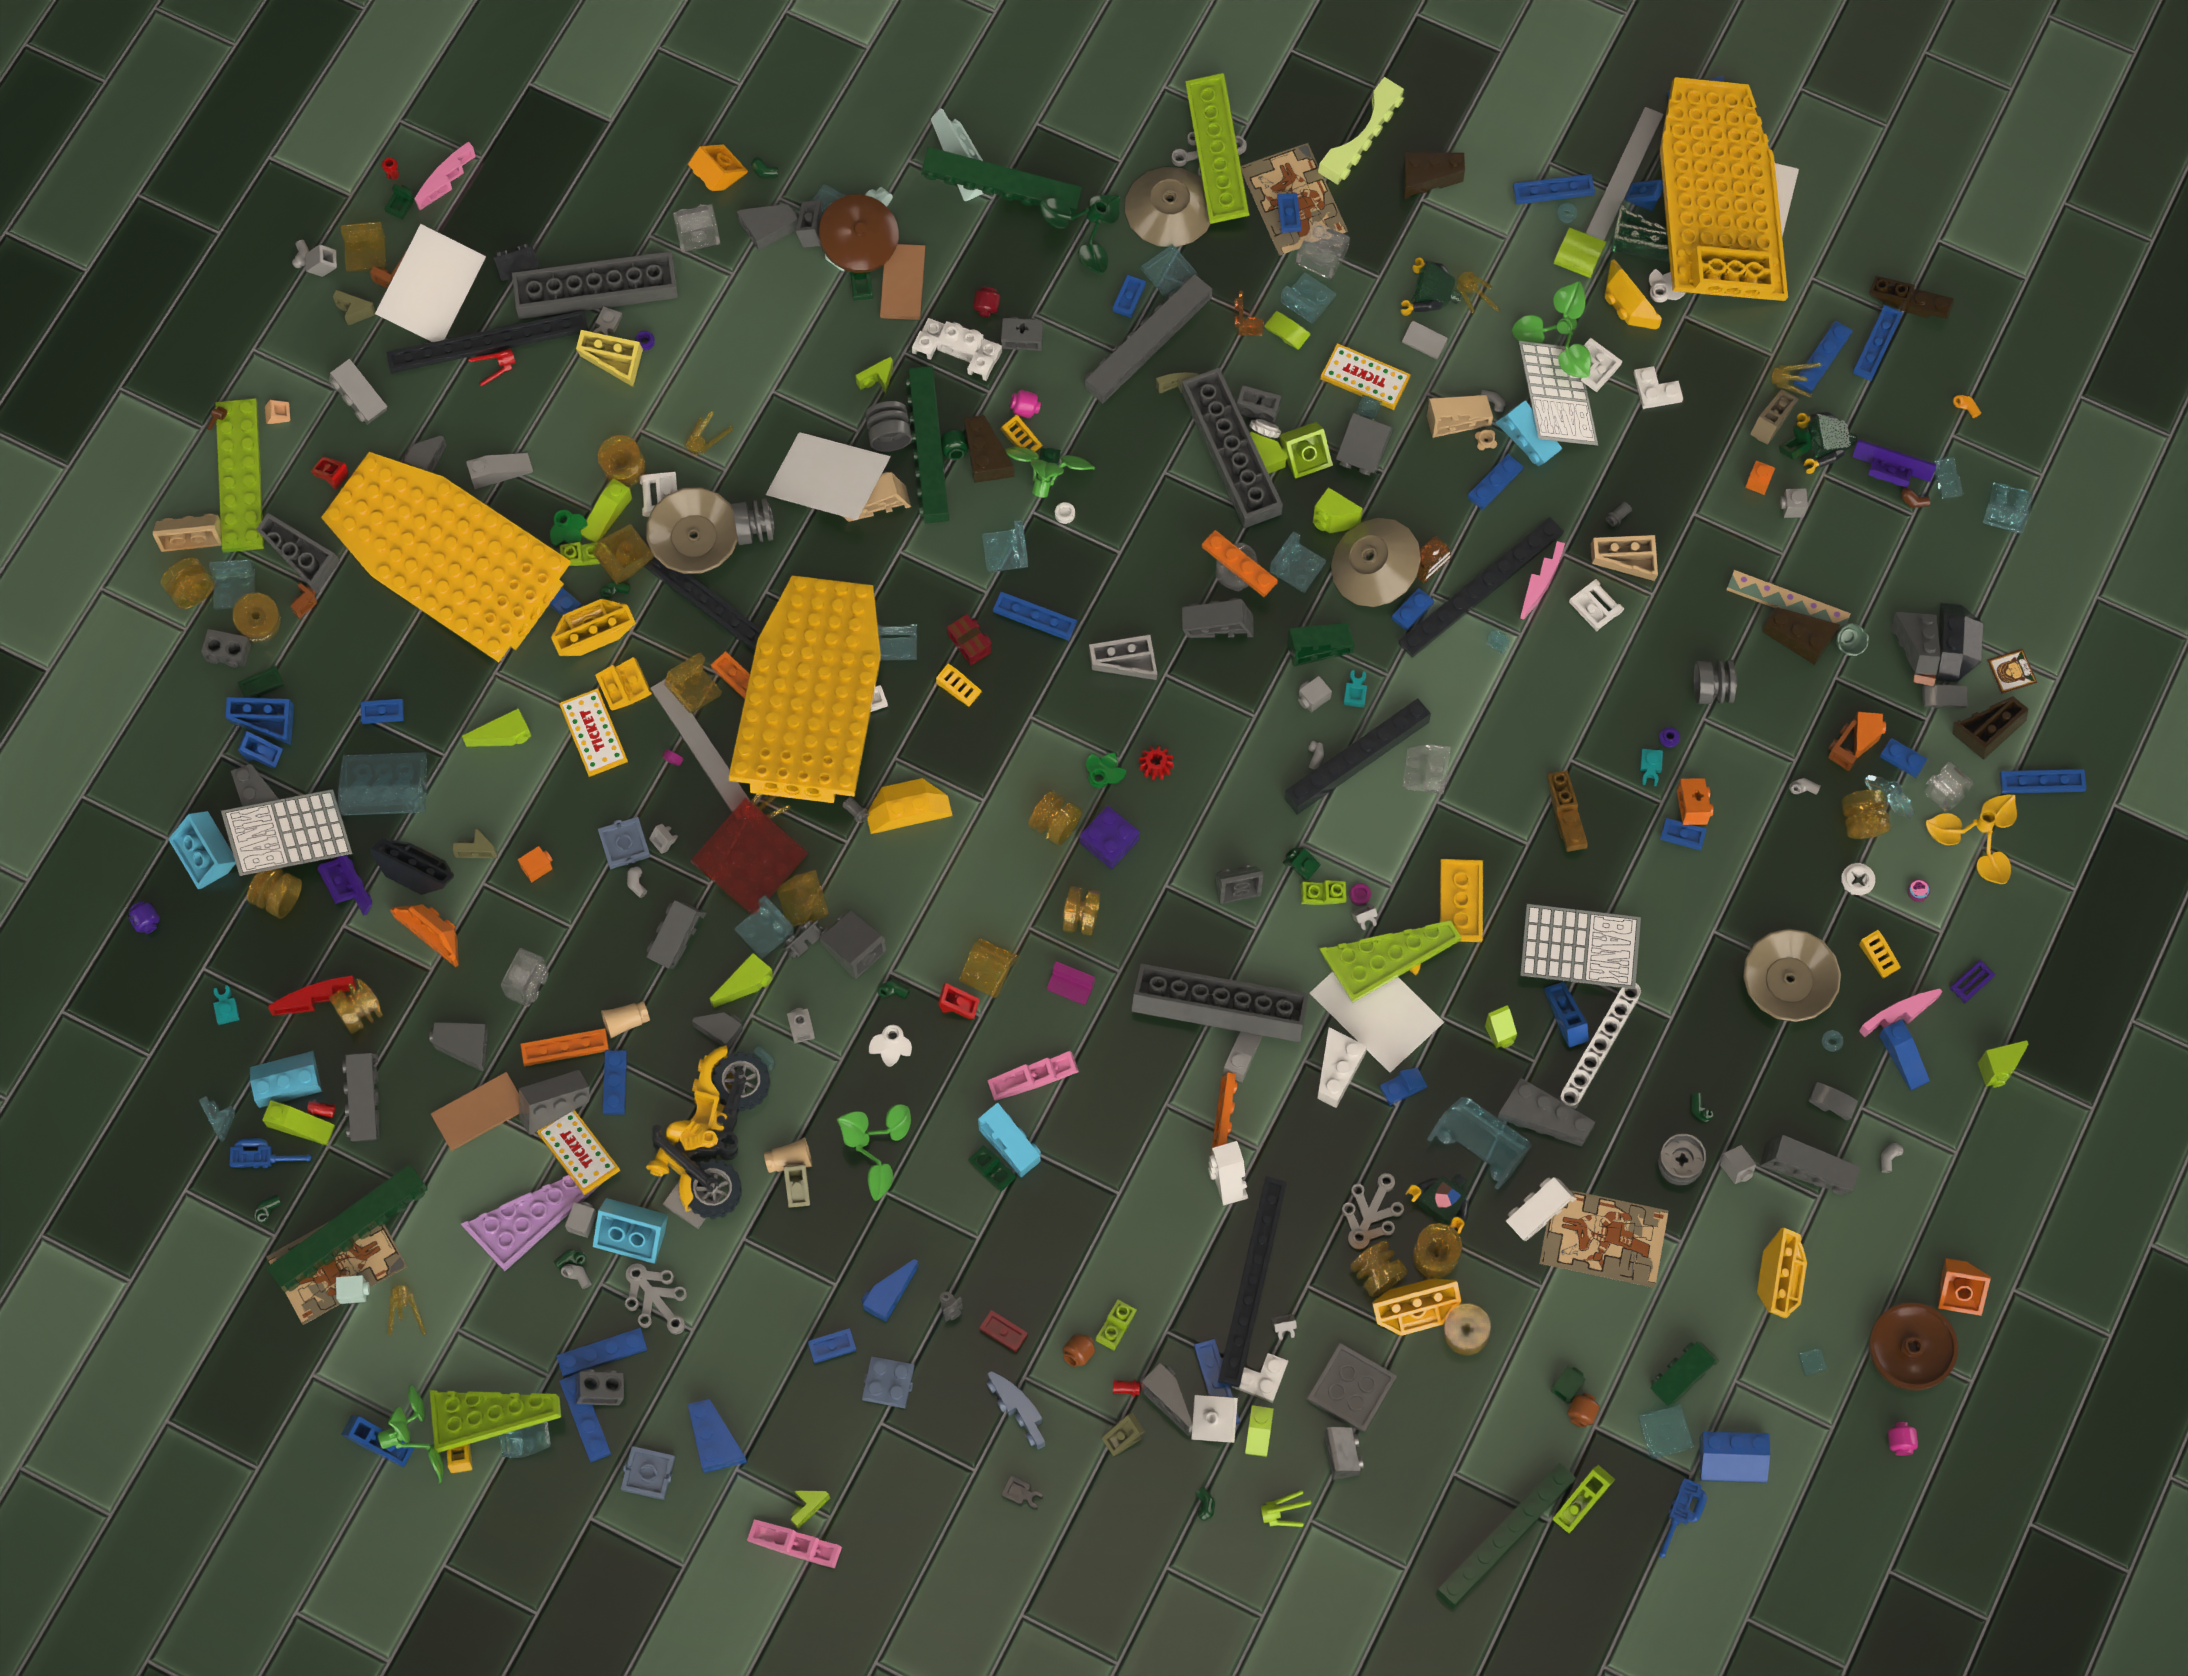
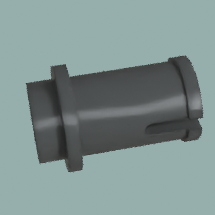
M1622 502L1613 512L1607 514L1606 521L1613 527L1618 526L1621 520L1632 511V508L1628 503Z
M849 797L843 803V808L855 817L854 820L856 822L862 823L869 816L868 809L861 807L852 797Z

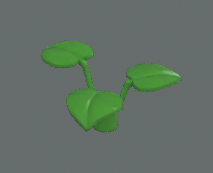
M1578 281L1560 288L1554 295L1553 302L1556 310L1564 313L1563 318L1557 324L1543 328L1541 317L1526 315L1514 324L1512 334L1518 341L1541 344L1545 339L1543 332L1557 329L1561 334H1567L1566 351L1559 354V365L1570 376L1586 378L1591 375V355L1589 350L1581 344H1573L1569 348L1570 339L1573 335L1572 331L1577 327L1576 319L1583 314L1586 304L1583 286Z
M1010 447L1004 449L1007 455L1018 461H1030L1033 467V481H1035L1032 494L1038 497H1048L1050 485L1054 484L1058 475L1063 474L1064 466L1076 470H1095V467L1087 460L1074 455L1062 456L1061 461L1063 462L1057 465L1039 460V455L1029 448Z
M902 1104L892 1106L887 1112L886 1126L888 1129L866 1131L869 1124L868 1118L865 1113L859 1111L850 1112L837 1118L844 1143L849 1147H856V1151L862 1152L877 1164L871 1166L868 1173V1185L874 1201L879 1200L890 1189L893 1182V1171L889 1164L884 1163L881 1165V1161L864 1150L863 1147L868 1145L869 1135L890 1133L891 1139L895 1141L905 1137L910 1128L911 1114L908 1106Z
M410 1385L408 1397L414 1410L413 1415L407 1419L403 1409L400 1406L396 1407L388 1421L392 1428L378 1432L379 1443L383 1449L395 1445L397 1449L402 1447L426 1448L429 1459L438 1475L439 1484L442 1483L444 1475V1463L440 1452L438 1453L434 1449V1444L409 1443L410 1431L407 1423L417 1417L420 1421H424L426 1417L424 1402L415 1387Z

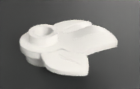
M1655 269L1650 274V297L1654 301L1678 300L1686 294V292L1672 291L1671 272L1662 275Z
M897 1025L887 1026L882 1034L873 1037L869 1045V1053H881L882 1060L888 1067L897 1063L900 1055L910 1056L912 1051L911 1042L903 1036L902 1029ZM891 1033H895L897 1037L895 1039H890L889 1035Z

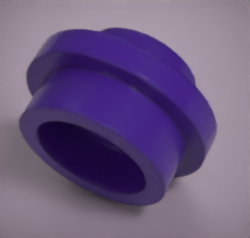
M641 331L635 337V341L640 342L643 351L650 350L655 344L653 334L648 331Z
M1666 727L1660 732L1659 740L1663 746L1672 748L1679 743L1680 734L1675 728ZM1671 734L1674 738L1668 739L1666 735Z

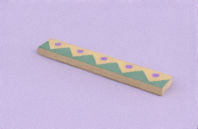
M1734 570L1727 587V591L1775 609L1777 607L1837 623L1840 624V627L1848 622L1851 614Z

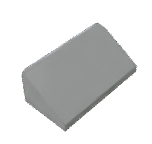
M1412 321L1402 343L1438 360L1447 345L1448 338Z

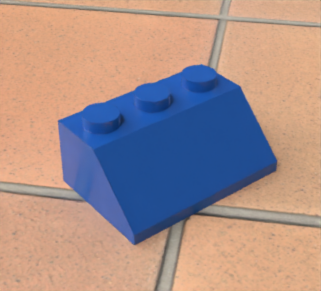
M1702 1432L1700 1436V1481L1767 1483L1770 1462L1769 1433Z

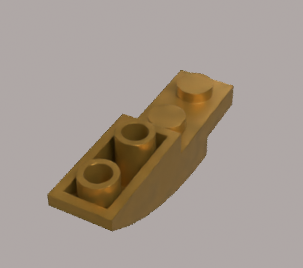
M1568 770L1547 774L1555 818L1566 851L1587 848L1588 843L1578 813V803Z

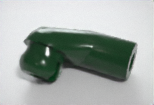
M568 1249L553 1262L559 1269L568 1263L581 1265L585 1263L586 1255L583 1251Z

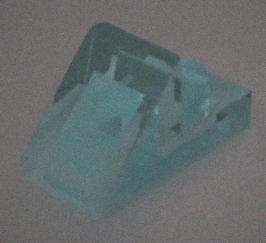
M207 1096L201 1098L199 1102L221 1142L226 1140L235 1115L234 1109L230 1106L220 1111L214 1100L210 1102Z

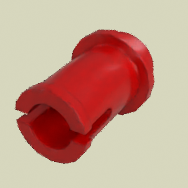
M386 158L382 162V168L386 172L388 179L396 180L399 177L398 163L393 158Z
M314 1099V1101H309L307 1114L333 1118L336 1105L320 1103Z
M1136 1379L1133 1381L1114 1380L1113 1394H1130L1133 1397L1140 1395V1382H1136Z

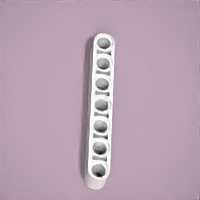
M1636 984L1635 989L1621 988L1564 1087L1559 1101L1573 1109L1577 1108L1638 1001L1641 993L1638 984ZM1625 991H1632L1635 996L1628 997ZM1621 1008L1625 1014L1619 1015L1615 1012V1009ZM1605 1026H1612L1615 1032H1607ZM1601 1043L1605 1049L1598 1050L1594 1044ZM1592 1061L1595 1067L1589 1068L1584 1062ZM1580 1078L1585 1084L1579 1086L1574 1082V1079ZM1571 1096L1575 1102L1567 1103L1564 1097Z

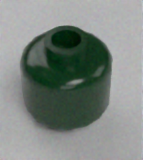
M950 430L941 437L942 452L948 459L960 460L967 454L968 442L965 433L962 431Z

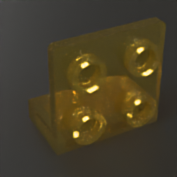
M381 222L341 225V234L345 242L347 272L372 270L373 267L379 269L386 268L385 233Z
M701 652L669 670L664 684L689 713L695 712L722 694L718 686L703 671L705 657Z
M979 939L972 947L959 981L997 998L1010 967L1016 964L1019 956L983 939Z

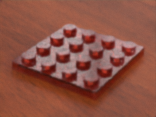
M744 798L690 862L754 917L807 856L808 852L747 798Z

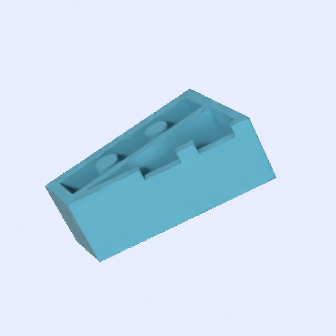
M1526 400L1495 422L1524 451L1531 462L1537 466L1544 464L1563 449L1557 441L1538 438L1533 409Z
M996 1103L978 1118L979 1131L1020 1177H1023L1041 1162L1039 1155L1041 1151L1039 1148L1027 1140L1023 1130L1015 1125L999 1103Z

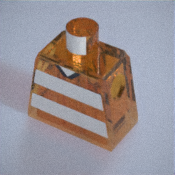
M1434 536L1420 549L1421 561L1417 578L1425 583L1451 559L1450 548L1437 536Z

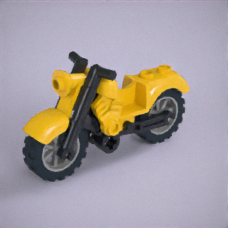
M727 1046L715 1049L699 1061L698 1071L700 1076L699 1079L694 1080L692 1091L695 1092V1104H697L696 1114L691 1120L671 1123L666 1129L665 1138L661 1135V1126H653V1147L658 1152L654 1160L650 1161L646 1166L651 1174L663 1176V1174H669V1165L681 1176L679 1180V1198L684 1210L688 1212L692 1209V1212L699 1214L700 1217H710V1219H716V1217L720 1216L722 1218L727 1216V1213L733 1212L735 1206L739 1204L742 1193L741 1180L737 1171L735 1172L730 1164L727 1165L722 1160H719V1162L715 1161L716 1155H719L724 1160H733L737 1156L738 1138L733 1131L737 1124L739 1111H745L748 1108L751 1110L755 1108V1105H760L763 1099L766 1098L770 1087V1075L767 1066L762 1063L759 1057H753L751 1053L743 1054V1052L727 1055ZM746 1069L751 1070L754 1074L746 1077ZM757 1078V1085L755 1086L747 1081ZM746 1087H748V1088H750V1089L753 1090V1091H752L751 1093H749V1094H746V1093H745L746 1090H747ZM695 1158H714L709 1159L708 1162L701 1161L699 1165H697L696 1161H692ZM718 1176L724 1178L725 1181L719 1184ZM727 1185L729 1187L728 1194L719 1190ZM697 1191L705 1193L702 1199L697 1195ZM720 1195L725 1197V1199L717 1203L716 1196ZM706 1199H708L710 1201H713L714 1203H707L705 1201Z

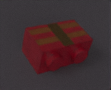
M966 614L947 626V635L970 666L991 653L992 642L986 634L983 635L980 632L978 622Z

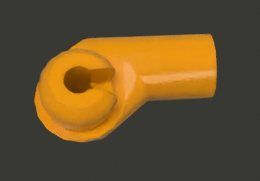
M1957 395L1953 398L1955 407L1968 410L1972 418L1981 414V411L1971 397Z

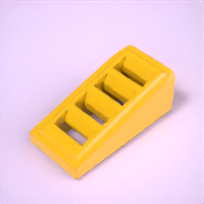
M1017 414L1000 428L1002 433L1015 447H1026L1033 442L1035 445L1030 449L1036 452L1043 446ZM1016 424L1018 428L1011 432L1009 429ZM1022 430L1024 433L1016 438L1014 435ZM1027 436L1029 439L1021 444L1020 441Z
M949 663L936 677V684L968 707L982 692V690ZM956 679L959 680L954 687L951 686ZM964 684L965 687L961 692H959L958 690ZM969 689H971V694L967 698L964 697Z
M1879 930L1860 941L1859 946L1882 979L1901 968ZM1873 941H1876V942H1877L1875 945H1873V946L1870 947L1869 944H1870L1871 942H1873ZM1878 948H1881L1882 951H1880L1879 953L1875 954L1873 952ZM1886 955L1887 958L1879 962L1878 959ZM1891 962L1892 965L1884 970L1882 966Z
M470 1444L447 1450V1464L451 1473L472 1470ZM464 1451V1453L461 1454H453L454 1452Z

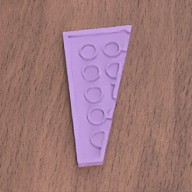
M567 1175L553 1184H547L542 1189L525 1194L501 1205L498 1209L481 1214L478 1218L469 1222L466 1221L461 1226L506 1271L571 1212L574 1202L580 1204L599 1186L584 1195L571 1177Z

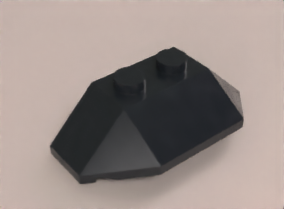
M1941 603L1938 681L1957 683L1981 663L1983 623L1962 605Z
M381 838L370 850L385 877L420 895L443 889L454 878V873L451 872L446 861L411 843L397 840L388 841V839Z

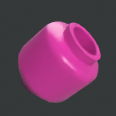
M1019 390L1017 393H1013L1010 402V408L1014 415L1017 414L1028 419L1034 413L1038 414L1041 402H1038L1037 394L1026 390Z
M1908 1422L1895 1423V1427L1888 1430L1889 1448L1895 1452V1455H1912L1913 1451L1918 1448L1917 1430L1912 1426H1908Z

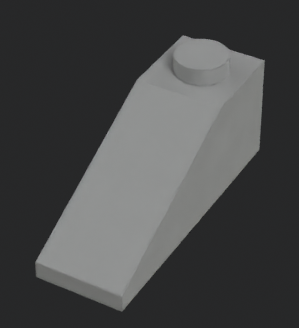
M528 453L488 455L466 461L474 489L533 472Z
M1240 1032L1224 1066L1223 1075L1227 1072L1236 1074L1235 1080L1243 1083L1263 1035Z

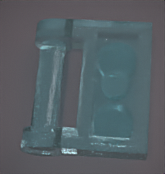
M910 624L909 627H882V625H878L881 660H917V624ZM882 635H910V638H882Z

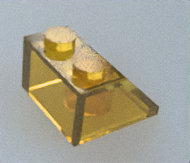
M631 524L599 540L593 551L594 556L616 584L632 577L654 557L652 551Z
M816 870L795 875L776 888L788 928L803 924L808 920L813 921L829 916Z

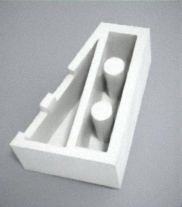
M1330 1027L1328 1029L1317 1099L1337 1108L1366 1054L1367 1046Z
M1235 1141L1212 1148V1155L1209 1156L1208 1172L1211 1180L1215 1179L1223 1206L1248 1199L1245 1190L1247 1187L1246 1182L1242 1180V1177L1245 1176L1244 1160L1238 1142Z
M1548 1177L1540 1184L1541 1189L1536 1194L1532 1192L1524 1199L1525 1204L1520 1208L1515 1207L1509 1212V1218L1506 1222L1522 1240L1527 1241L1555 1214L1558 1215L1562 1212L1561 1209L1570 1201L1574 1202L1577 1199L1560 1179L1555 1177L1550 1179Z

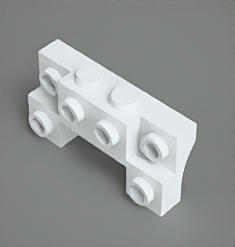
M930 318L927 319L923 330L919 332L912 346L913 354H917L918 351L927 354V359L930 360L937 348L938 351L970 362L967 368L968 374L972 375L973 372L980 374L985 381H987L992 368L1002 353V345L984 339L983 335L977 330L963 328L962 325L955 322L950 323L946 321L943 324Z

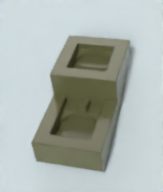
M1184 372L1156 378L1158 393L1160 394L1175 387H1178L1180 393H1182V381L1195 377L1198 374Z

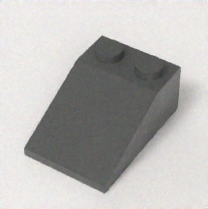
M1244 865L1232 871L1230 869L1219 871L1215 874L1214 880L1219 903L1224 904L1261 896L1263 871L1257 866L1251 867L1250 865Z
M1159 1363L1141 1382V1392L1184 1433L1190 1436L1193 1424L1178 1382L1174 1377L1175 1372L1168 1365L1164 1367Z

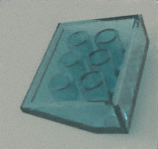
M427 753L343 755L338 786V808L341 814L366 815L426 812Z

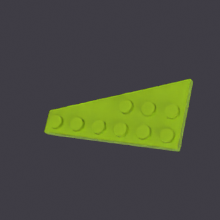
M1451 920L1426 925L1423 928L1407 929L1404 932L1395 934L1389 933L1361 939L1353 943H1342L1334 947L1319 948V951L1353 1003L1461 941L1462 937Z
M429 1390L434 1449L438 1453L561 1417L560 1399L557 1394L531 1393L530 1395H520L519 1393L501 1394L500 1392L472 1391L456 1393L455 1391L438 1392L437 1390Z

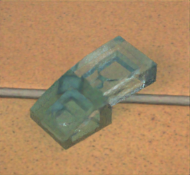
M1954 457L1934 460L1933 463L1937 464L1934 471L1942 499L1963 496L1960 475L1957 476Z

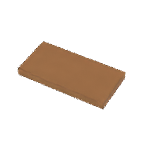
M897 244L894 254L884 264L880 318L920 320L925 245Z
M505 1072L431 1113V1116L450 1150L453 1151L518 1115L519 1093L508 1073Z

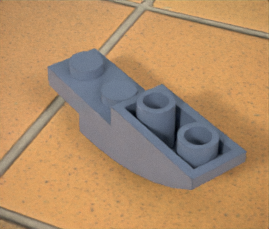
M992 1371L987 1373L989 1379L986 1381L991 1393L996 1392L999 1398L996 1401L1001 1411H1006L1008 1416L1017 1412L1015 1418L1020 1427L1024 1426L1028 1433L1025 1436L1030 1446L1035 1445L1037 1450L1044 1447L1045 1441L1037 1428V1425L1042 1423V1417L1036 1407L1010 1381Z

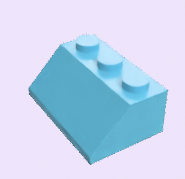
M208 811L188 814L168 839L197 889H202L225 876L236 864L231 849Z
M313 1051L250 1067V1083L253 1097L259 1108L268 1106L270 1100L280 1103L322 1092Z
M606 1198L598 1210L593 1247L655 1264L665 1235L668 1214Z

